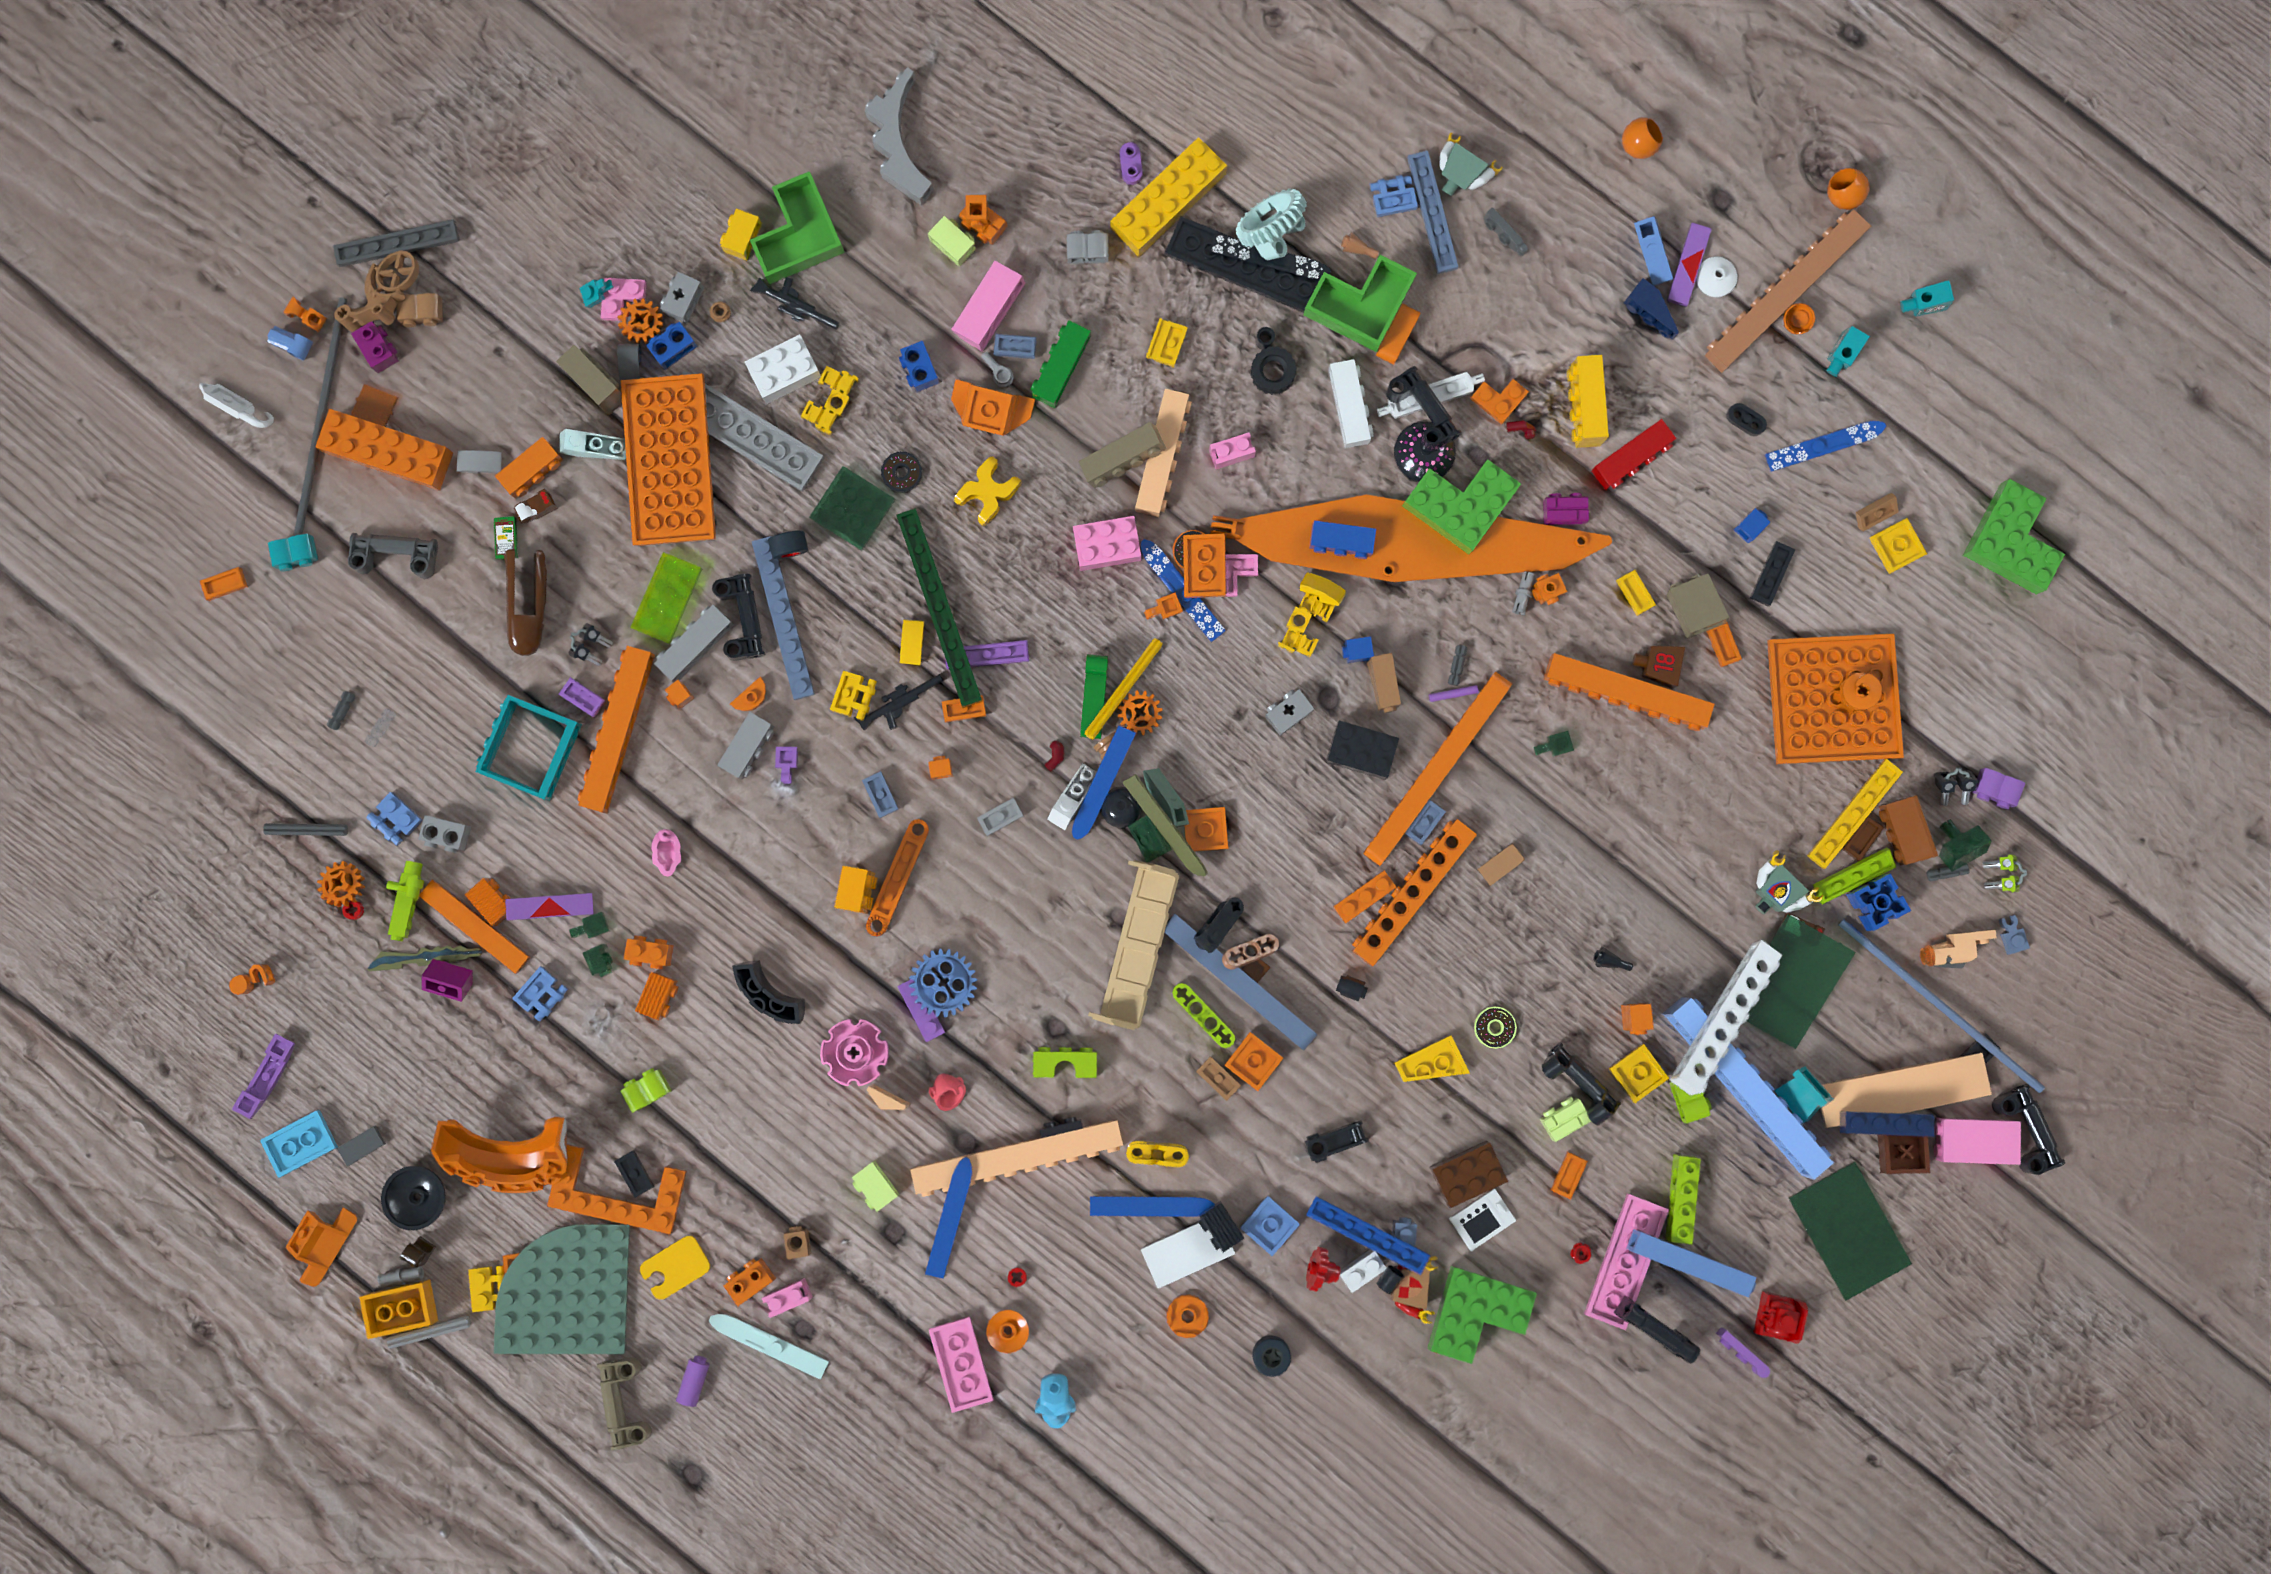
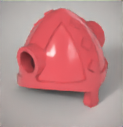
M945 1073L939 1074L935 1079L933 1087L929 1088L931 1098L934 1099L937 1107L943 1111H949L957 1107L966 1092V1086L961 1077L956 1078Z

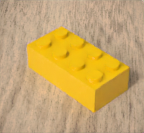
M1602 355L1577 356L1569 369H1567V380L1571 382L1568 398L1569 401H1572L1573 408L1570 410V420L1574 422V429H1572L1571 433L1572 442H1575L1576 448L1599 447L1609 437Z

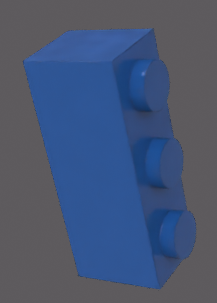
M1314 521L1309 549H1314L1315 553L1325 554L1326 551H1331L1337 556L1353 554L1355 558L1367 559V557H1371L1373 554L1376 529Z

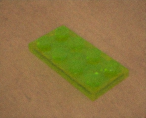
M663 552L630 628L670 644L702 572V568Z

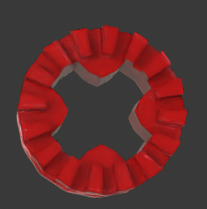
M349 901L348 907L343 906L342 913L347 919L357 920L363 916V904L358 901L355 903ZM352 905L358 908V911L354 912V916L348 911L352 908Z
M1013 1268L1008 1273V1282L1013 1287H1020L1025 1284L1027 1274L1022 1268ZM1013 1272H1021L1023 1274L1021 1276V1283L1019 1281L1015 1283L1012 1281L1014 1278Z

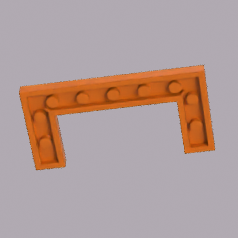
M567 1144L566 1172L562 1175V1179L551 1187L547 1207L672 1234L687 1171L664 1167L655 1207L575 1190L584 1148Z

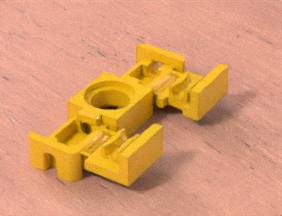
M826 365L818 381V384L824 385L826 383L832 389L824 409H822V406L820 408L814 406V402L809 400L801 414V418L814 423L816 429L831 435L832 431L830 429L836 417H841L850 400L848 394L854 382H858V377L850 375L847 371H842L841 374L843 376H841L840 372ZM838 397L842 399L843 404L840 408L832 407L831 400Z
M1305 592L1299 608L1295 607L1286 625L1288 627L1287 633L1282 643L1278 642V647L1285 648L1290 653L1295 652L1294 647L1297 649V652L1310 658L1319 639L1313 638L1310 640L1306 638L1305 634H1302L1312 614H1314V617L1318 615L1323 618L1322 621L1328 622L1335 605L1319 602V595ZM1296 615H1302L1305 618L1304 625H1295L1293 618Z

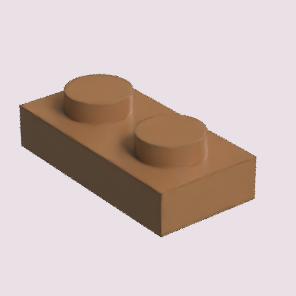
M1890 493L1855 512L1858 528L1864 532L1897 514L1899 511L1896 496Z
M1211 1056L1196 1070L1226 1101L1241 1086Z

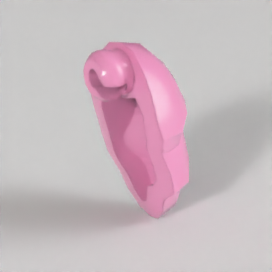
M669 829L660 830L655 835L651 847L653 864L658 867L663 876L667 877L674 873L676 866L681 862L680 842L674 832Z

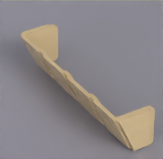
M1137 860L1128 861V865L1137 867L1138 871L1101 1013L1089 1012L1088 1014L1094 1020L1131 1030L1138 1029L1141 1025L1148 998L1147 992L1151 987L1158 960V949L1162 944L1169 917V907L1172 906L1179 879L1176 870Z

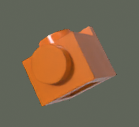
M966 195V223L971 225V228L980 229L983 228V225H988V201L986 195ZM980 212L981 215H974V213Z

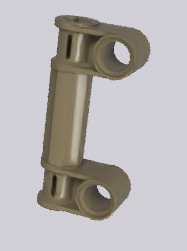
M630 1357L598 1363L597 1368L600 1369L601 1375L600 1386L607 1430L610 1432L612 1441L611 1450H619L642 1444L651 1436V1426L645 1421L626 1424L619 1382L632 1379L640 1372V1362L638 1359ZM626 1364L632 1367V1374L626 1372ZM636 1428L643 1431V1438L636 1435Z

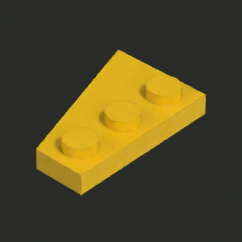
M1452 1035L1394 1062L1403 1082L1470 1074Z

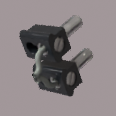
M586 623L577 633H571V649L568 653L575 659L588 660L600 666V663L589 657L601 663L602 660L592 655L590 650L584 647V644L575 641L573 636L579 635L584 640H590L593 643L599 642L608 648L611 646L607 643L612 645V641L601 636V632L594 629L593 625Z
M1956 768L1951 773H1934L1935 785L1942 793L1940 802L1942 806L1948 805L1949 793L1955 792V785H1958L1962 790L1961 804H1969L1970 792L1976 791V784L1979 783L1970 770L1962 771V768Z

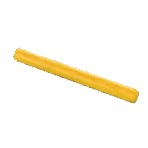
M1156 638L1151 641L1086 729L1085 735L1089 739L1093 740L1142 675L1163 645L1161 641Z

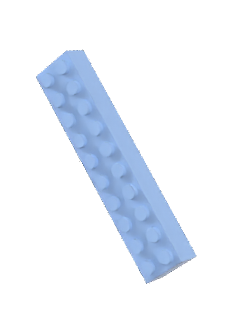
M1681 997L1662 1013L1690 1046L1708 1017L1702 1011L1703 1005L1696 998ZM1716 1031V1033H1715L1716 1038H1717L1718 1040H1720V1035H1719V1033ZM1729 1043V1050L1723 1058H1720L1717 1063L1718 1069L1714 1074L1802 1176L1815 1180L1833 1164V1161L1829 1158L1831 1154L1825 1147H1820L1815 1142L1817 1138L1810 1130L1806 1131L1802 1127V1120L1795 1113L1791 1114L1787 1109L1788 1104L1781 1097L1777 1098L1772 1092L1774 1091L1772 1085L1766 1080L1763 1081L1758 1076L1760 1074L1759 1070L1753 1064L1749 1065L1744 1059L1746 1057L1745 1054L1738 1047L1735 1049ZM1705 1049V1054L1709 1057V1051Z

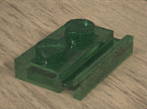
M1147 815L1128 827L1147 863L1172 850Z

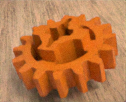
M635 298L633 299L634 304L631 305L629 302H626L627 308H620L623 315H618V320L622 321L618 323L619 329H623L621 332L623 336L628 335L630 342L635 338L636 343L644 340L645 344H648V338H653L655 333L661 334L658 327H663V322L659 321L663 319L662 314H657L660 310L658 306L653 308L652 301L646 304L645 299L642 298L641 303H638ZM630 314L631 320L627 324V318ZM654 318V325L650 328V322ZM637 319L644 320V323L637 322Z
M1136 690L1135 696L1128 693L1129 699L1122 700L1124 706H1118V710L1122 711L1121 714H1118V718H1123L1120 725H1127V729L1134 730L1136 734L1138 731H1141L1142 736H1145V730L1152 733V726L1159 727L1156 720H1162V716L1158 715V713L1163 710L1162 708H1157L1160 701L1154 702L1153 694L1147 697V691L1139 695L1138 690ZM1135 700H1144L1140 704L1133 703ZM1151 705L1154 709V717L1148 712ZM1145 707V716H1139V718L1136 719L1135 710L1137 709L1140 711ZM1127 709L1132 713L1130 721L1126 717ZM1145 722L1148 724L1143 727L1136 726L1138 723Z
M342 861L341 864L333 862V868L326 866L327 873L321 872L320 875L323 879L317 881V883L322 885V887L317 889L318 892L323 893L321 899L330 905L334 904L336 907H341L342 904L348 907L349 901L357 902L355 896H362L359 890L365 888L361 884V881L365 880V877L360 875L362 871L351 863L348 865L345 861Z

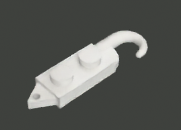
M199 383V388L204 394L203 399L235 418H241L258 428H266L273 424L274 417L269 412L265 413L268 417L266 421L253 417L255 408L252 403L220 384Z

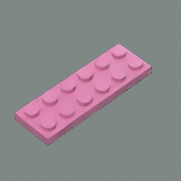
M1627 1193L1586 1306L1585 1315L1626 1330L1628 1323L1613 1312L1625 1295L1636 1302L1651 1261L1649 1258L1626 1249L1633 1229L1659 1238L1669 1209Z

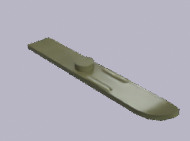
M1134 774L1124 780L1122 783L1190 872L1198 876H1206L1208 872L1199 857L1139 777Z

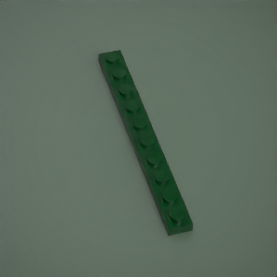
M914 508L896 514L962 708L983 702L917 510Z

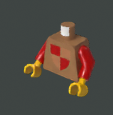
M1436 1256L1430 1257L1422 1275L1399 1264L1397 1268L1405 1277L1391 1295V1299L1395 1301L1396 1307L1409 1316L1421 1319L1425 1324L1433 1323L1428 1321L1427 1314L1435 1315L1434 1311H1424L1423 1309H1427L1429 1273L1438 1268V1266L1434 1267L1431 1264V1260L1438 1259Z

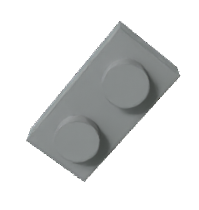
M1012 798L977 817L988 837L1024 816L1015 799Z

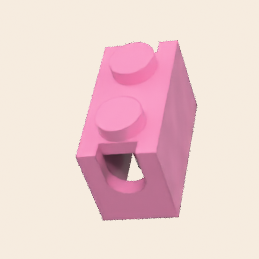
M1249 432L1211 444L1209 448L1215 470L1254 458L1256 453L1255 448L1252 447Z
M803 1278L762 1297V1301L767 1303L769 1307L768 1315L769 1318H772L810 1301L813 1296L806 1279ZM800 1287H802L805 1296H803Z

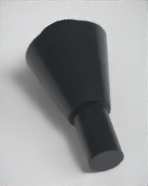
M1604 947L1597 950L1594 954L1593 960L1596 967L1621 968L1627 971H1631L1633 968V963L1621 960V958Z

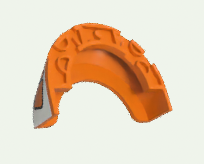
M561 1117L547 1119L542 1133L532 1139L519 1142L496 1141L481 1137L453 1119L438 1121L431 1153L444 1171L451 1176L456 1174L462 1177V1182L468 1185L478 1187L481 1184L492 1187L491 1191L502 1193L535 1192L543 1190L545 1185H555L566 1172V1120Z

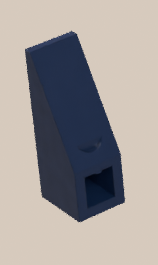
M1642 278L1627 297L1624 304H1626L1629 311L1643 317V321L1646 324L1656 327L1663 337L1673 340L1679 331L1660 291Z

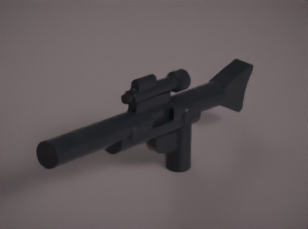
M785 277L783 288L779 292L767 287L761 278H758L756 284L750 289L752 293L765 294L787 305V308L779 305L778 311L791 315V319L798 323L800 320L805 321L803 314L831 328L837 329L840 322L816 311L815 306L799 299V293L791 287L793 283L792 278Z
M938 674L906 692L908 685L903 686L900 684L895 687L894 692L881 698L884 703L891 698V702L866 714L864 721L856 719V716L853 719L865 731L872 721L884 715L889 729H896L898 727L895 719L903 714L902 708L919 699L918 695L943 682Z

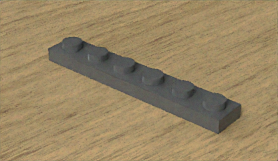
M448 220L333 245L337 266L344 267L386 258L396 251L414 252L460 242L456 222Z

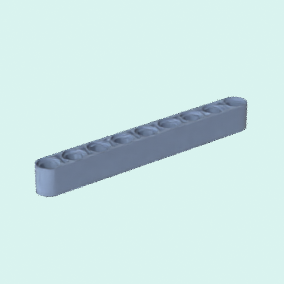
M1173 914L1167 921L1165 934L1297 1046L1305 1050L1317 1034L1240 968L1233 970L1226 968L1222 963L1223 954L1216 949L1212 953H1208L1206 950L1200 949L1194 940L1197 932L1180 917Z

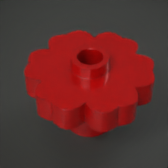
M1317 1247L1313 1251L1306 1275V1287L1308 1290L1317 1292L1319 1288L1321 1289L1324 1282L1329 1284L1332 1282L1337 1283L1341 1268L1335 1262L1329 1261L1326 1248Z

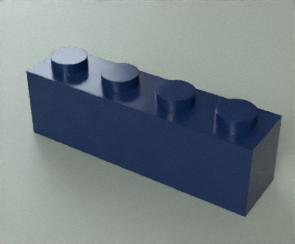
M1840 1111V1133L1934 1137V1115Z

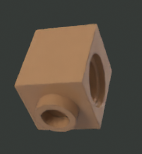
M794 1226L784 1233L787 1260L807 1257L812 1254L808 1228L802 1229V1226ZM798 1236L801 1238V1247L793 1245V1237Z

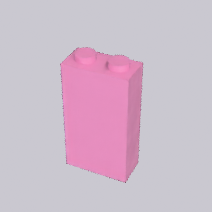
M1936 1118V1123L1934 1124L1936 1144L1933 1151L1937 1161L2021 1165V1122L2014 1120Z

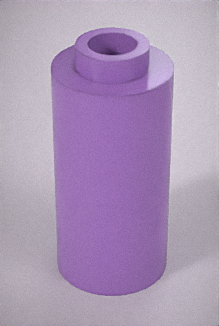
M695 1355L694 1358H689L676 1398V1402L689 1407L697 1406L710 1365L706 1362L707 1359L705 1357Z

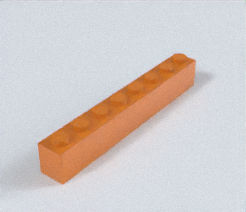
M627 646L626 650H623L621 653L620 662L622 663L620 670H617L614 676L616 683L608 696V701L610 702L608 709H605L602 715L603 726L596 735V749H593L590 755L591 765L584 774L585 785L578 794V806L608 813L655 658V654Z
M1556 653L1550 656L1544 675V680H1547L1549 685L1555 687L1563 685L1568 687V691L1574 693L1582 691L1588 693V697L1596 700L1604 698L1611 705L1620 706V704L1628 706V710L1634 712L1642 710L1648 712V716L1660 719V717H1664L1671 724L1680 725V723L1688 725V729L1694 731L1708 728L1715 705L1705 700Z

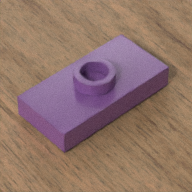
M571 677L559 693L560 696L594 718L606 702V700Z

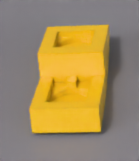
M1307 572L1300 583V591L1319 595V602L1339 606L1346 595V590L1336 583Z
M903 620L900 650L901 664L921 665L924 621Z

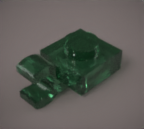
M1569 731L1548 736V743L1534 747L1536 755L1551 751L1552 757L1574 751Z
M603 912L583 918L582 922L584 925L569 930L571 938L587 934L589 939L610 932Z

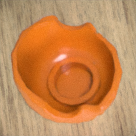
M1804 303L1791 305L1783 316L1784 327L1788 332L1796 335L1807 333L1812 329L1816 320L1814 310Z

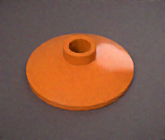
M1002 1310L993 1315L989 1320L986 1329L987 1339L995 1350L1001 1353H1014L1020 1350L1027 1342L1029 1336L1028 1323L1020 1313L1013 1310ZM1011 1327L1012 1333L1006 1334L1004 1328Z

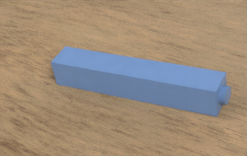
M1633 1229L1626 1249L1746 1297H1750V1294L1754 1291L1756 1277Z

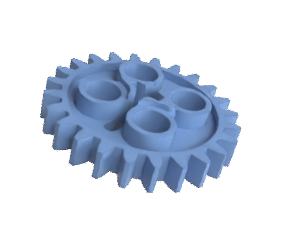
M939 949L938 955H935L932 950L930 951V958L924 954L922 956L924 962L919 960L916 962L919 968L913 967L911 969L916 975L909 976V979L913 980L914 983L908 987L915 989L910 995L918 997L914 1003L921 1002L920 1010L927 1007V1014L929 1015L932 1011H935L936 1017L940 1015V1012H943L944 1017H947L948 1011L954 1016L956 1015V1008L962 1012L964 1010L962 1004L970 1005L967 998L973 999L975 997L970 991L977 990V987L972 985L977 979L971 978V975L976 971H969L968 969L971 966V962L964 964L963 962L966 957L958 959V952L952 956L950 949L947 950L946 954H943L942 949ZM942 963L949 964L951 967L950 973H942L940 965ZM932 967L936 969L941 980L946 979L948 981L946 983V987L954 995V999H952L949 996V993L944 986L940 987L938 985L940 979L936 976L935 973H933V971L931 970ZM930 975L934 980L933 985H925L923 977ZM958 980L963 984L961 991L953 989V981ZM941 992L945 995L946 1000L944 1003H938L935 1000L936 993Z

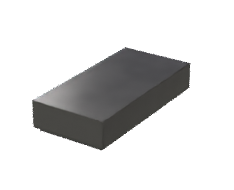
M373 1126L341 1145L337 1150L348 1167L386 1143L377 1127Z

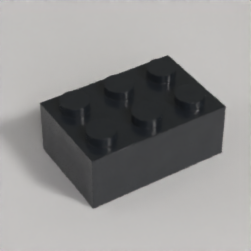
M1339 720L1336 724L1325 763L1386 780L1390 773L1399 738Z

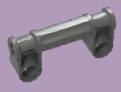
M352 533L350 536L348 564L360 574H367L372 570L374 553L411 555L410 569L414 574L422 579H428L434 574L438 552V542L436 539L427 541L420 540L419 538L374 534L362 536L357 533ZM364 559L362 566L357 567L358 561ZM422 564H426L425 569L419 572V567Z

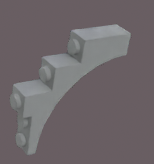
M907 67L904 72L898 74L893 87L886 90L884 99L876 95L873 100L870 99L867 102L865 114L868 120L881 128V130L878 129L873 135L872 142L874 148L889 158L880 167L882 178L922 206L934 189L932 182L923 176L909 159L901 139L902 109L907 94L916 81L914 71Z

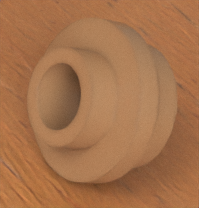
M716 302L710 308V316L716 322H725L731 315L729 306L724 302ZM724 310V314L721 316L717 315V312Z

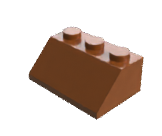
M1917 795L1879 806L1880 819L1883 823L1885 822L1887 839L1889 842H1892L1894 848L1893 856L1900 866L1938 856Z

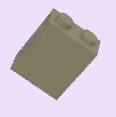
M1697 574L1691 577L1688 582H1677L1670 586L1667 593V598L1687 639L1724 625L1729 619V615L1709 574L1703 576Z

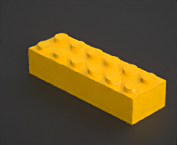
M1198 137L1110 221L1111 230L1140 257L1179 220L1180 216H1183L1227 174V165Z

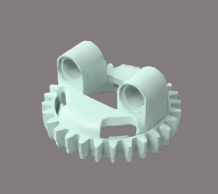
M1296 189L1282 190L1280 193L1276 192L1274 195H1269L1268 198L1257 203L1255 207L1250 208V211L1245 213V217L1241 218V222L1236 227V234L1242 245H1245V247L1250 246V248L1255 246L1260 255L1266 260L1284 257L1287 253V245L1282 235L1302 231L1305 227V219L1302 215L1306 211L1305 207H1307L1305 198ZM1274 208L1277 210V212L1271 217H1269L1267 220L1262 221L1260 219L1270 210Z

